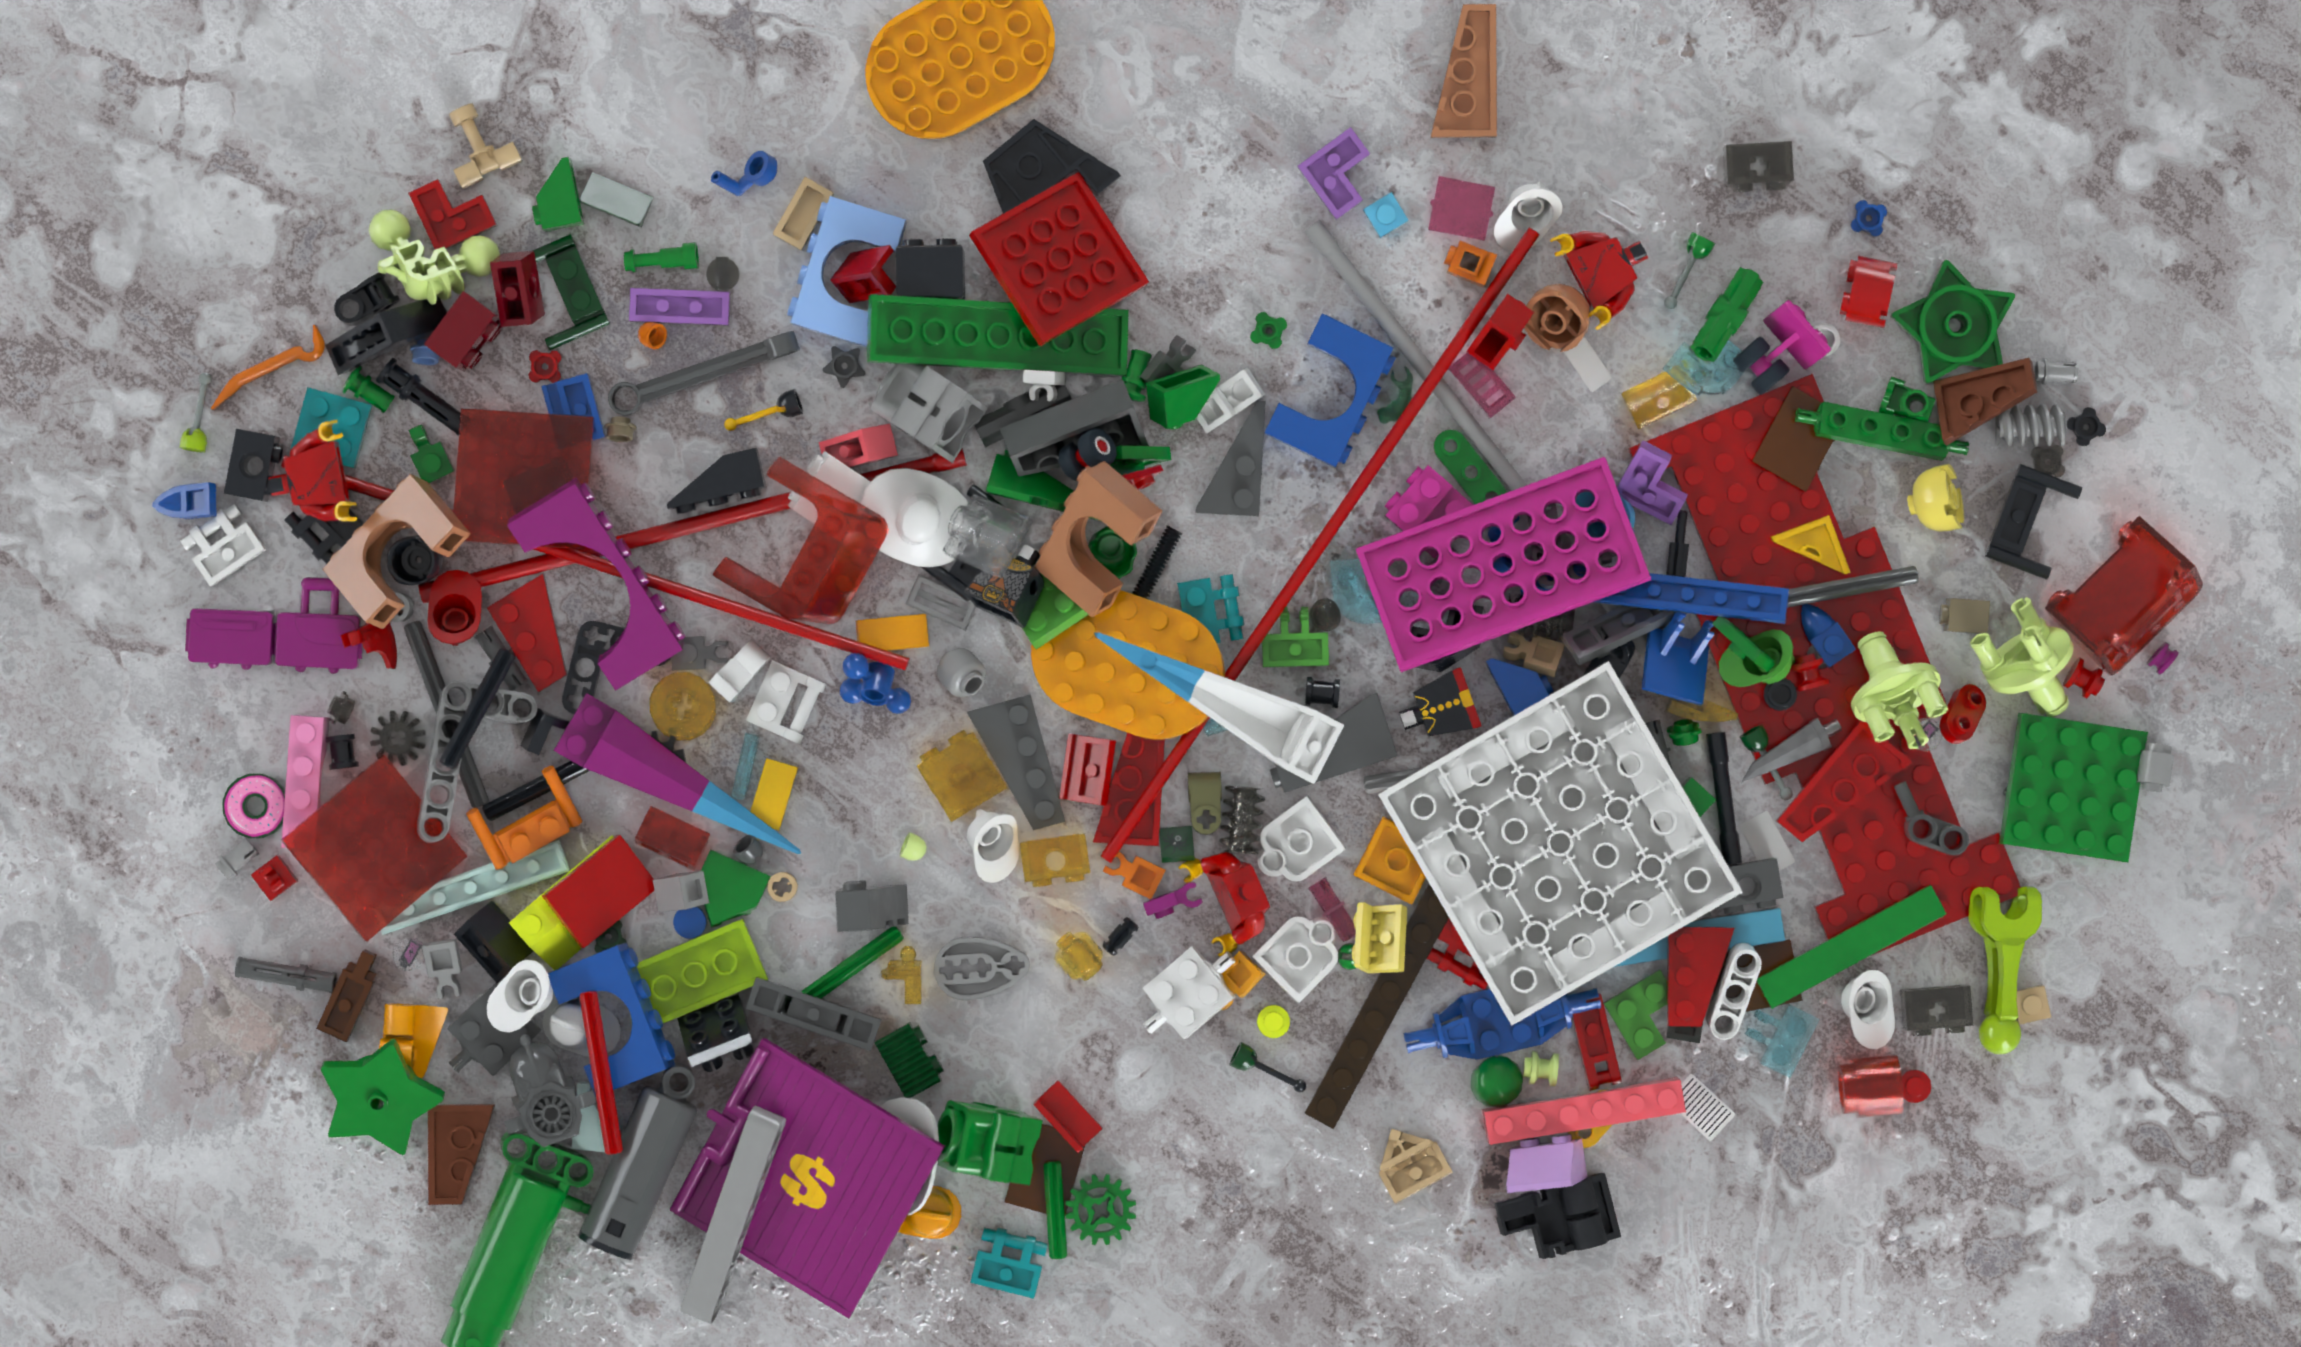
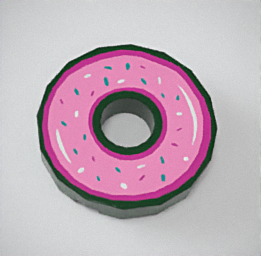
M247 774L237 778L227 788L223 798V815L227 824L237 834L246 838H264L276 833L283 826L285 788L275 778L266 774ZM254 796L260 797L265 804L264 811L258 816L252 815L247 808L249 799Z

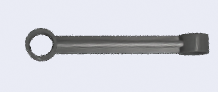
M794 331L785 332L760 343L637 385L629 382L617 383L609 391L608 402L616 413L633 415L640 410L645 402L768 360L787 356L799 351L800 347ZM624 386L632 388L638 397L637 404L631 410H620L615 405V394Z

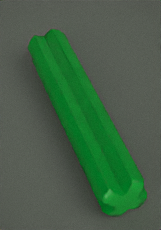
M1048 1161L1044 1163L1043 1169L1049 1257L1051 1259H1064L1067 1257L1062 1168L1059 1161Z

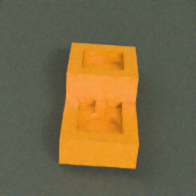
M926 614L855 620L857 641L886 651L929 647Z

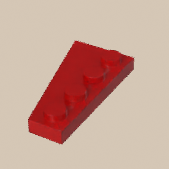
M1860 720L1777 818L1776 822L1800 842H1804L1837 818L1838 815L1858 803L1863 797L1877 787H1880L1892 776L1913 762L1887 740L1876 742L1869 725Z
M1127 733L1110 785L1107 806L1103 808L1093 839L1094 843H1109L1164 763L1165 740L1146 739ZM1162 789L1124 844L1159 846Z

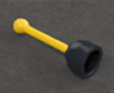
M795 389L786 391L779 396L776 406L738 419L728 418L724 422V427L728 431H733L738 425L776 412H780L781 415L786 417L803 414V408L798 393Z

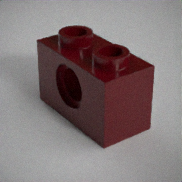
M534 251L503 253L490 262L501 327L532 325L545 315Z

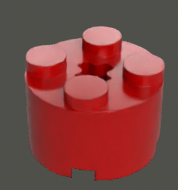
M1858 256V260L1851 259L1847 282L1853 283L1851 293L1844 292L1840 314L1846 315L1845 321L1880 328L1885 327L1886 320L1880 319V315L1887 316L1895 275L1889 274V271L1896 272L1898 263Z

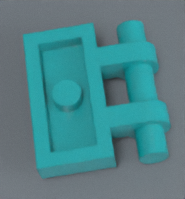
M1233 574L1220 576L1222 589L1213 591L1210 578L1177 583L1182 612L1191 615L1204 624L1212 633L1217 643H1221L1219 630L1229 628L1231 641L1244 639L1242 626L1245 625L1244 618L1239 614L1237 597L1240 596L1239 588L1234 585ZM1224 599L1227 618L1217 620L1214 600Z
M984 1227L981 1240L994 1244L992 1252L978 1250L970 1283L1034 1299L1042 1265L1031 1263L1030 1260L1032 1253L1045 1256L1048 1243L1036 1241V1237L1026 1235L1025 1238L1009 1234L1007 1229L998 1227L997 1230ZM1003 1246L1022 1250L1021 1259L1001 1255Z

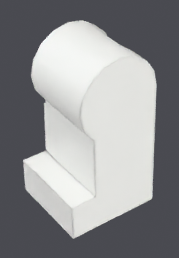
M751 639L708 683L729 703H732L771 657Z

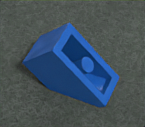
M1493 658L1484 661L1513 716L1554 692L1545 675L1539 677L1536 671Z

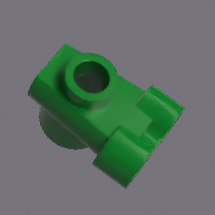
M1891 376L1879 408V413L1895 414L1929 422L1936 399L1927 396L1921 390H1914L1905 386L1906 381ZM1915 401H1919L1922 403L1923 408L1920 412H1913L1910 409V405Z

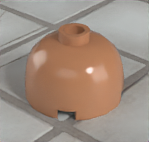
M1565 284L1547 285L1539 289L1526 305L1535 313L1524 327L1525 331L1532 341L1544 349L1550 350L1552 347L1561 349L1560 352L1568 351L1576 347L1588 331L1591 317L1588 318L1590 312L1589 304L1583 294L1574 287Z

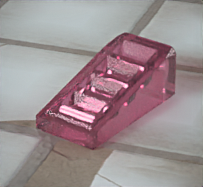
M1469 353L1464 354L1448 369L1489 419L1516 398L1494 370ZM1472 360H1475L1478 365L1463 376L1460 370ZM1483 370L1486 375L1472 386L1468 381ZM1492 380L1495 385L1480 396L1477 390ZM1500 390L1503 396L1489 406L1486 400Z

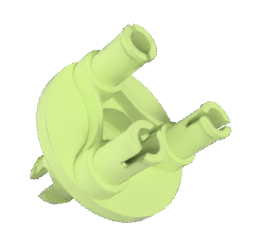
M2020 598L2011 605L2012 612L2016 615L2022 626L2019 635L2008 640L1996 650L1989 634L1981 633L1970 641V646L1981 662L1980 669L1989 686L1994 691L2003 694H2016L2027 691L2042 715L2046 713L2048 717H2055L2064 712L2069 705L2068 696L2065 695L2057 674L2069 662L2073 654V642L2065 630L2047 626L2045 620L2039 618L2030 598Z
M1883 632L1868 634L1858 642V648L1870 677L1869 681L1857 691L1852 699L1851 708L1857 719L1868 723L1876 742L1885 741L1893 736L1895 731L1888 721L1893 719L1895 725L1900 726L1910 749L1918 748L1914 735L1917 736L1921 746H1924L1928 742V737L1919 722L1917 707L1923 704L1929 718H1936L1947 712V704H1945L1938 690L1941 677L1936 667L1931 664L1911 663L1905 665L1901 663Z

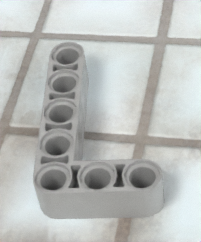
M454 681L446 685L439 696L417 822L419 837L428 843L442 840L449 831L461 764L460 759L457 767L449 771H442L437 767L436 757L444 752L450 741L449 738L443 735L441 726L445 721H453L458 726L480 686L478 684ZM457 688L463 692L464 702L462 705L454 706L448 702L447 693L450 689ZM499 688L494 696L497 701L496 709L492 712L486 711L483 718L513 724H524L532 720L536 715L537 703L527 693ZM516 700H523L528 703L530 711L527 717L521 718L514 714L513 704ZM434 786H441L447 791V800L443 804H437L431 800L430 791ZM429 818L437 819L441 823L442 830L437 837L429 836L424 830V824Z

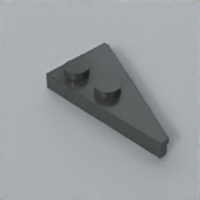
M1257 400L1198 503L1196 513L1259 517L1266 401Z

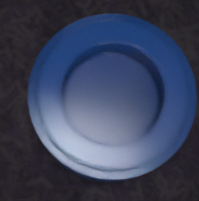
M699 907L678 910L673 920L674 929L683 938H696L705 931L707 917Z

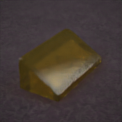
M1680 365L1621 393L1638 430L1698 401L1688 376Z

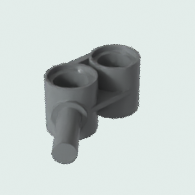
M1906 781L1894 786L1907 814L1904 832L1909 840L1949 855H1958L1967 849L1969 837L1963 828L1925 815L1923 809L1919 810ZM1920 819L1925 820L1929 826L1927 835L1922 838L1916 837L1913 833V825ZM1954 830L1959 834L1960 843L1956 848L1949 849L1944 843V837L1949 831Z

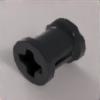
M1307 677L1305 706H1310L1311 703L1330 704L1332 708H1338L1340 679H1335L1334 682L1316 681L1312 677Z
M355 734L326 737V742L330 744L332 760L329 770L359 767V762L355 760L353 748Z

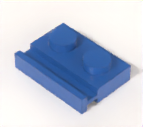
M588 373L541 386L559 450L606 438Z

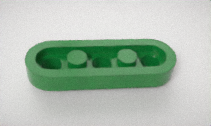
M1445 430L1436 437L1433 445L1435 455L1474 504L1486 501L1485 496L1488 492H1495L1497 496L1507 493L1504 486L1460 432ZM1447 440L1455 441L1457 448L1454 452H1447L1445 450L1444 444ZM1467 466H1474L1477 469L1475 478H1468L1465 475Z

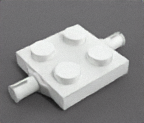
M1191 946L1142 989L1153 1001L1157 1010L1152 1017L1143 1023L1144 1027L1148 1028L1147 1031L1153 1034L1155 1030L1166 1022L1174 1027L1183 1040L1187 1039L1232 1001L1235 995L1226 986L1222 973L1236 962L1234 958H1230L1232 955L1226 951L1216 962L1211 963L1200 954L1195 946Z

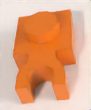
M1119 851L1116 857L1121 862L1120 867L1111 869L1105 865L1103 872L1112 876L1121 875L1125 877L1122 886L1152 899L1166 870L1137 855L1133 863H1131Z

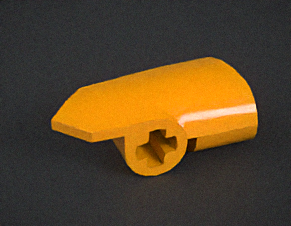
M385 1003L383 1038L380 1039L379 1049L391 1039H396L406 1064L412 1068L417 1077L423 1078L447 1017L448 1008Z

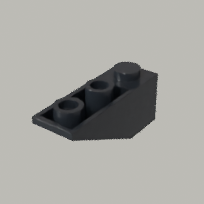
M752 448L723 455L669 501L667 508L670 510L676 509L677 514L696 510L695 504L708 501L709 507L728 503L727 497L740 494L741 499L761 495L759 489L767 487L758 449Z

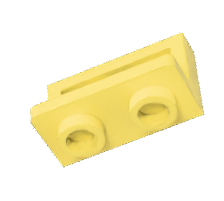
M1365 902L1357 903V912L1353 918L1356 930L1355 945L1352 948L1354 966L1368 974L1404 972L1407 907L1402 904L1371 906Z

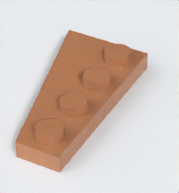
M1463 4L1430 138L1497 137L1496 4Z

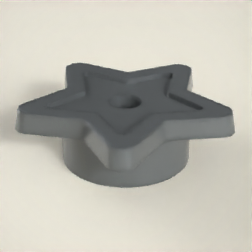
M836 346L831 348L832 361L823 368V372L835 375L841 388H845L851 377L865 375V371L858 364L859 348L844 352ZM842 363H847L848 367L843 369L841 365Z

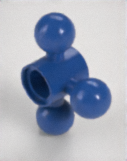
M859 653L850 654L844 659L842 668L848 679L844 680L840 686V696L845 702L856 704L864 701L875 706L886 704L887 709L894 714L905 713L910 708V694L903 688H891L895 670L890 665L880 662L868 663L866 657Z

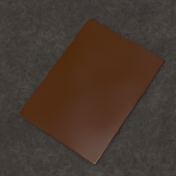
M1792 386L1752 462L1806 492L1817 470L1820 469L1819 467L1832 442L1835 440L1815 436L1812 424L1795 422V413L1797 408L1816 412L1821 402Z
M1790 939L1753 946L1762 962L1758 977L1794 958ZM1729 951L1726 953L1713 993L1716 990ZM1742 954L1737 959V966L1747 967L1751 964L1753 956L1751 954ZM1757 982L1746 1012L1770 1007ZM1731 985L1726 990V996L1729 998L1737 997L1742 991V986ZM1801 993L1780 1005L1803 1001Z
M1042 1124L1040 1137L1032 1153L1033 1172L1030 1185L1010 1182L1005 1203L1047 1214L1043 1165L1048 1161H1059L1062 1168L1064 1212L1066 1214L1068 1206L1065 1205L1066 1200L1071 1198L1072 1193L1070 1190L1074 1187L1085 1146L1077 1153L1054 1127Z

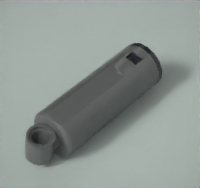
M675 1063L674 1066L663 1071L662 1082L659 1088L652 1086L643 1087L621 1136L623 1150L621 1153L613 1154L578 1234V1237L584 1242L623 1259H633L697 1113L696 1106L686 1101L695 1087L694 1074L690 1067L682 1063ZM683 1073L687 1076L688 1081L685 1087L674 1089L670 1086L669 1079L673 1074Z

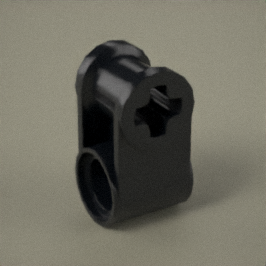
M376 273L361 282L357 287L341 295L334 304V311L339 320L349 326H355L397 304L400 298L392 293L384 279L386 274ZM376 287L379 289L380 293L382 294L383 299H381L380 296H379V294L377 293V291H376V289H375ZM349 301H355L359 305V312L353 318H346L342 313L344 304Z

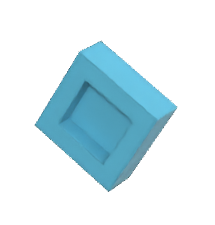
M1392 192L1363 209L1379 238L1409 221Z

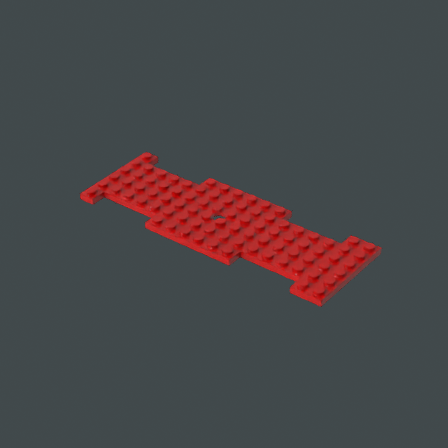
M1813 374L1645 441L1672 455L1666 469L1672 468L1680 490L1688 494L1685 503L1717 581L1792 589L1892 570L1875 527L1847 538L1843 537L1817 472L1805 492L1752 462L1792 386L1821 403L1824 401ZM1640 444L1628 448L1632 458ZM1829 515L1851 573L1844 575L1774 543L1771 540V536ZM1899 587L1809 603L1822 609L1838 622L1856 650L1830 668L1819 669L1821 677L1829 678L1830 683L1800 692L1797 691L1796 701L1789 709L1778 711L1766 704L1763 693L1767 683L1759 682L1750 686L1736 687L1729 685L1722 679L1743 733L1757 725L1763 724L1769 738L1765 749L1766 752L1815 718L1819 719L1822 726L1834 719L1839 722L1842 731L1829 737L1832 745L1830 749L1776 769L1781 778L1795 773L1801 789H1803L1860 721L1853 713L1851 702L1857 691L1869 681L1870 677L1858 648V642L1863 637L1873 632H1883L1901 663L1905 665L1911 663L1930 664ZM1802 605L1787 608L1785 624L1737 618L1728 619L1748 637L1772 629L1782 630L1789 635L1793 643L1792 655L1794 659L1807 655L1809 648L1812 646L1807 639L1802 625ZM1695 614L1701 628L1706 620L1714 622L1718 618V616ZM1714 626L1710 629L1711 632H1714V636L1708 645L1719 672V661L1722 654L1732 642ZM1791 669L1785 677L1795 687L1802 682L1799 672H1794ZM1939 686L1938 690H1939V692H1940V694H1941V696H1942V698H1943L1945 704H1947L1946 701H1945V698H1944V696H1943V694H1942V691H1941V689H1940V686ZM1924 705L1918 706L1919 722L1929 719ZM1893 719L1888 721L1895 733L1887 741L1913 763L1899 771L1887 782L1874 789L1858 803L1845 810L1819 830L1844 894L1818 904L1814 908L1827 940L1928 885H1931L1947 914L1876 953L1969 916L1970 896L1977 887H1989L1996 891L1999 895L2000 903L2017 897L2018 888H2021L2005 846L1999 843V832L1969 843L1967 849L1958 855L1945 854L1914 843L1907 838L1904 832L1907 814L1894 788L1895 785L1906 781L1919 810L1923 809L1925 815L1956 826H1960V823L1928 744L1926 743L1923 747L1919 745L1917 749H1910L1900 726H1896ZM1751 752L1754 760L1761 757L1759 752ZM1771 772L1761 775L1765 785L1775 781ZM1923 819L1916 821L1913 825L1914 835L1918 838L1927 835L1929 830L1928 823ZM1954 830L1949 831L1944 837V843L1947 848L1954 849L1960 843L1959 834Z

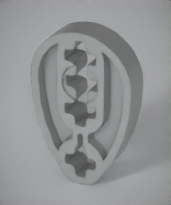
M960 937L951 940L939 951L934 964V974L939 987L947 995L958 1000H973L997 994L1013 986L1026 976L1030 968V962L1025 953L1009 944L982 937ZM1011 956H1017L1018 961L1025 964L1024 967L1019 969V974H1013L1012 969L997 967V965H1005L1010 962ZM979 958H984L985 963L992 966L991 970L986 971V976L980 977L979 971L970 972L969 978H963L962 972H956L953 974V979H947L945 973H940V967H944L947 960L952 961L953 966H960L963 959H968L969 965H976Z

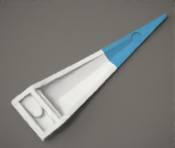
M1099 632L1094 633L1099 640L1279 767L1315 784L1344 727L1343 724L1309 707Z

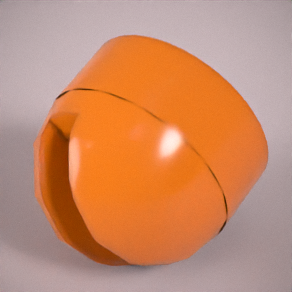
M645 322L638 330V339L645 347L656 350L664 345L667 339V330L662 324Z

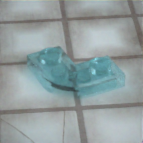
M1728 340L1715 362H1709L1697 357L1690 348V345L1684 341L1662 369L1686 389L1698 396L1701 393L1709 395L1722 393L1723 395L1732 388L1744 373L1738 370L1739 367L1734 362V358L1742 350Z
M1359 558L1329 561L1333 599L1340 613L1347 619L1360 624L1382 623L1371 590L1366 591L1364 571Z

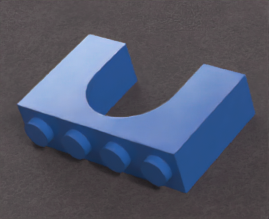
M1322 313L1307 345L1339 360L1349 369L1355 383L1353 402L1346 412L1330 420L1312 419L1278 403L1264 434L1336 468L1338 462L1345 464L1353 446L1347 443L1353 432L1359 435L1367 419L1366 416L1362 415V412L1367 402L1372 405L1374 404L1382 388L1376 385L1381 373L1388 375L1396 357L1390 355L1393 347Z
M627 942L548 973L549 981L558 1004L578 998L580 993L586 991H606L616 995L626 1004L632 1019L630 1038L620 1051L608 1056L613 1090L675 1065L673 1060L675 1058L674 1048L670 1041L664 1037L661 1029L663 1027L662 1018L659 1012L652 1007L649 999L651 996L649 985L645 979H641L637 969L639 965L637 955L632 948H629ZM591 1064L583 1067L596 1097Z

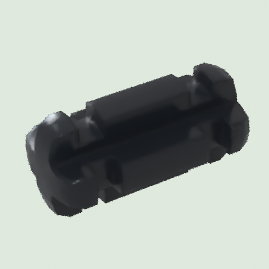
M1128 917L1124 918V923L1122 925L1119 924L1109 935V940L1103 942V948L1113 956L1117 955V950L1119 948L1122 949L1131 939L1133 931H1138V925Z

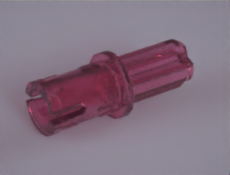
M1325 877L1308 889L1323 910L1322 917L1326 916L1336 933L1344 942L1354 937L1356 930L1353 921L1343 907L1345 902H1340L1327 881L1328 879Z

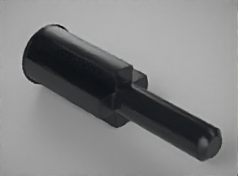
M1680 510L1677 515L1675 542L1669 543L1666 575L1686 577L1689 544H1684L1688 512L1685 510Z

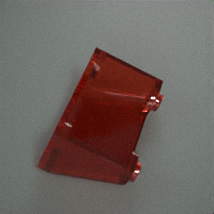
M2140 516L2133 522H2127L2118 533L2120 537L2118 545L2120 548L2074 593L2069 589L2063 592L2059 590L2050 597L2045 607L2047 614L2109 676L2115 675L2122 670L2199 594L2203 586L2196 566Z

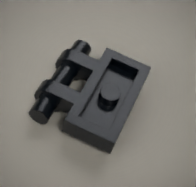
M349 508L350 517H357V520L354 522L339 520L322 521L309 515L301 519L294 511L284 520L293 529L291 533L297 539L302 538L313 550L312 555L318 561L322 559L326 564L334 554L331 549L336 544L342 548L352 537L353 532L365 523L351 508ZM316 522L329 534L324 541L311 530V527Z

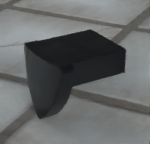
M537 708L536 715L532 718L520 746L529 752L539 755L552 725L565 730L570 721Z

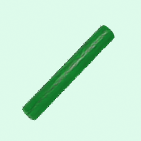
M897 926L890 927L801 992L822 999L903 941V934Z

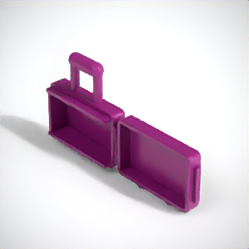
M305 577L301 581V613L281 612L277 615L276 623H274V614L272 612L192 609L190 611V618L186 621L185 651L188 652V660L190 662L208 663V666L212 669L217 668L219 663L241 664L244 670H249L252 665H270L272 663V655L274 654L275 663L278 666H293L300 673L304 672L306 667L328 668L331 674H336L339 669H357L359 667L363 653L362 643L344 648L340 635L361 627V618L355 615H338L339 589L330 578ZM310 590L331 591L330 614L309 613Z

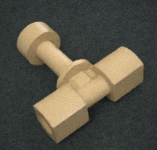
M473 103L464 105L449 114L454 127L462 126L474 153L469 155L471 162L453 170L462 189L484 180L482 176L495 169L500 168L503 171L522 162L514 142L496 150L493 145H485L474 122V119L478 117V113Z

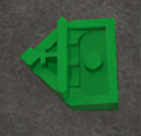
M1121 445L1116 447V458L1110 466L1121 475L1143 470L1145 466L1171 460L1170 447Z
M710 849L701 871L704 872L709 903L704 904L711 927L721 925L724 921L742 915H750L752 910L757 908L771 876Z

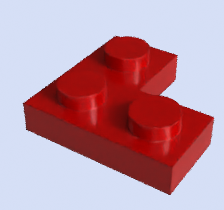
M439 179L408 193L435 250L441 247H445L447 250L472 236H477L498 226L483 195L453 208Z

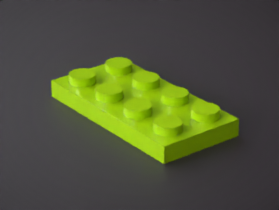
M744 919L735 921L640 961L637 966L641 979H645L651 991L650 1002L653 1009L659 1012L663 1024L752 987L756 977L765 980L769 979Z

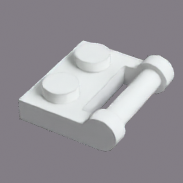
M772 660L746 721L801 744L804 737L801 733L819 693L824 692L827 684ZM801 683L807 686V689L790 728L781 725L798 684Z

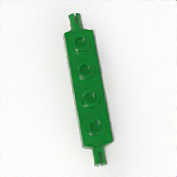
M1824 401L1818 406L1816 412L1797 408L1795 413V422L1812 424L1815 436L1939 461L1944 460L1948 452L1967 455L1969 450L1968 441L1955 440L1946 446L1942 439L1940 424Z

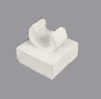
M1024 370L1023 383L1034 384L1029 391L1030 399L1039 400V392L1042 388H1045L1047 390V401H1055L1057 399V390L1054 385H1065V372Z

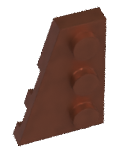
M2025 358L1933 381L1944 444L1946 446L2037 393L2031 359Z

